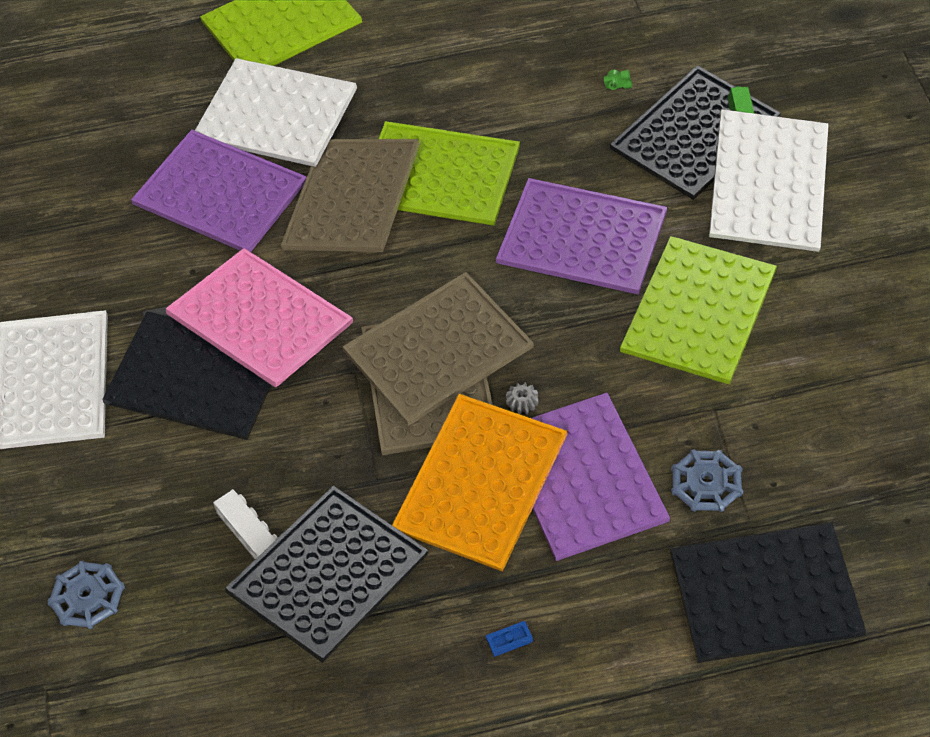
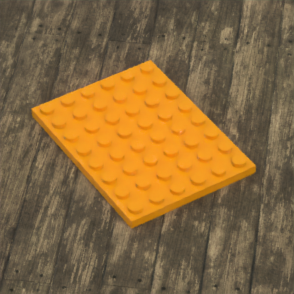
M459 394L392 526L411 538L503 572L568 435L567 431Z

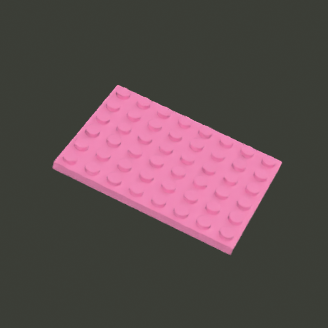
M245 248L166 308V314L275 388L353 323L351 316Z

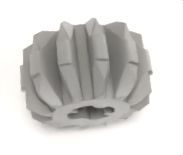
M517 382L516 387L510 386L509 391L506 393V404L512 412L517 411L518 414L525 412L528 415L529 410L534 411L535 406H538V392L534 390L533 385L527 387L526 382L523 385Z

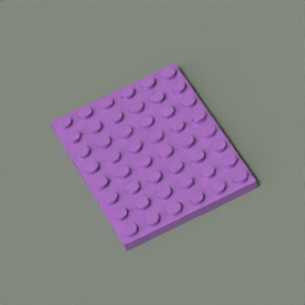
M191 130L131 201L133 205L241 251L245 248L251 252L303 188L307 177Z
M528 178L497 255L496 263L639 295L667 213V207Z
M608 393L531 418L566 430L568 434L533 506L534 514L556 561L670 521V517Z

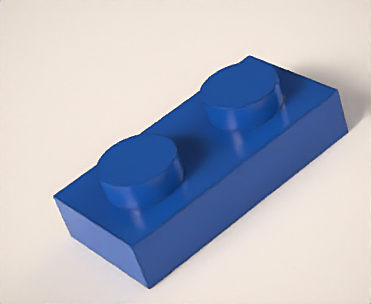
M522 621L486 635V641L495 657L532 643L533 637L526 622Z

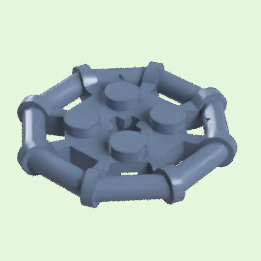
M692 449L688 455L671 467L673 482L671 492L691 508V511L712 510L723 512L724 508L743 494L741 481L743 469L723 454L722 450L696 451ZM692 461L695 462V464H694V466H693L692 468H691V467H689V468L686 467V466H687L689 463H691ZM719 461L722 462V463H723L726 467H728V468L725 469V468L723 467V469H722V468L719 466ZM681 475L687 476V482L681 483ZM705 476H708L712 481L705 482L703 479ZM728 476H733V484L728 483ZM725 490L730 492L725 498L721 500V496L723 495V492ZM684 491H691L692 496L695 497L694 500ZM714 499V502H700V500Z
M83 560L79 561V564L55 577L56 582L51 597L48 599V606L52 607L60 619L61 625L81 626L92 629L97 623L118 612V603L125 585L112 570V565L108 563H88ZM87 571H94L98 573L93 574L94 576L89 575ZM78 573H80L78 576H76V577H74L73 579L69 580V579L72 578L73 576H75V575H77ZM107 576L111 583L106 585L102 579ZM66 586V593L64 592L63 595H60L62 587ZM83 591H91V593L88 596L82 597ZM108 592H113L111 601L109 603L107 601V594ZM66 602L69 608L64 611L60 604ZM100 607L104 608L103 611L99 612L98 614L92 617V612L96 611ZM74 613H78L81 616L85 615L86 619L73 617Z

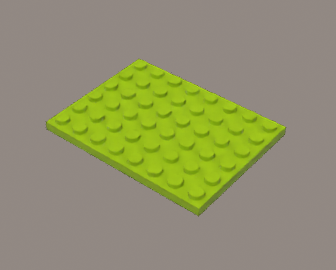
M234 0L200 16L201 22L233 61L241 59L270 66L287 60L362 23V17L346 0Z
M385 121L379 139H418L420 143L398 210L495 226L520 148V142Z
M670 236L622 342L620 352L730 385L777 266Z

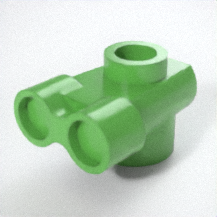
M610 70L607 76H604L606 89L632 88L629 70H623L621 73L618 70Z

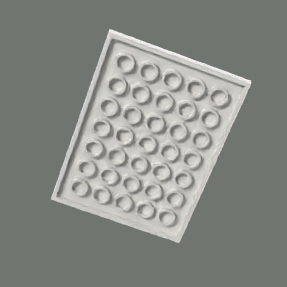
M235 59L195 131L243 151L316 167L357 89V85L353 82Z
M721 110L709 237L819 252L821 247L828 123Z
M106 310L0 322V449L105 437V404L102 399L106 393L108 322Z

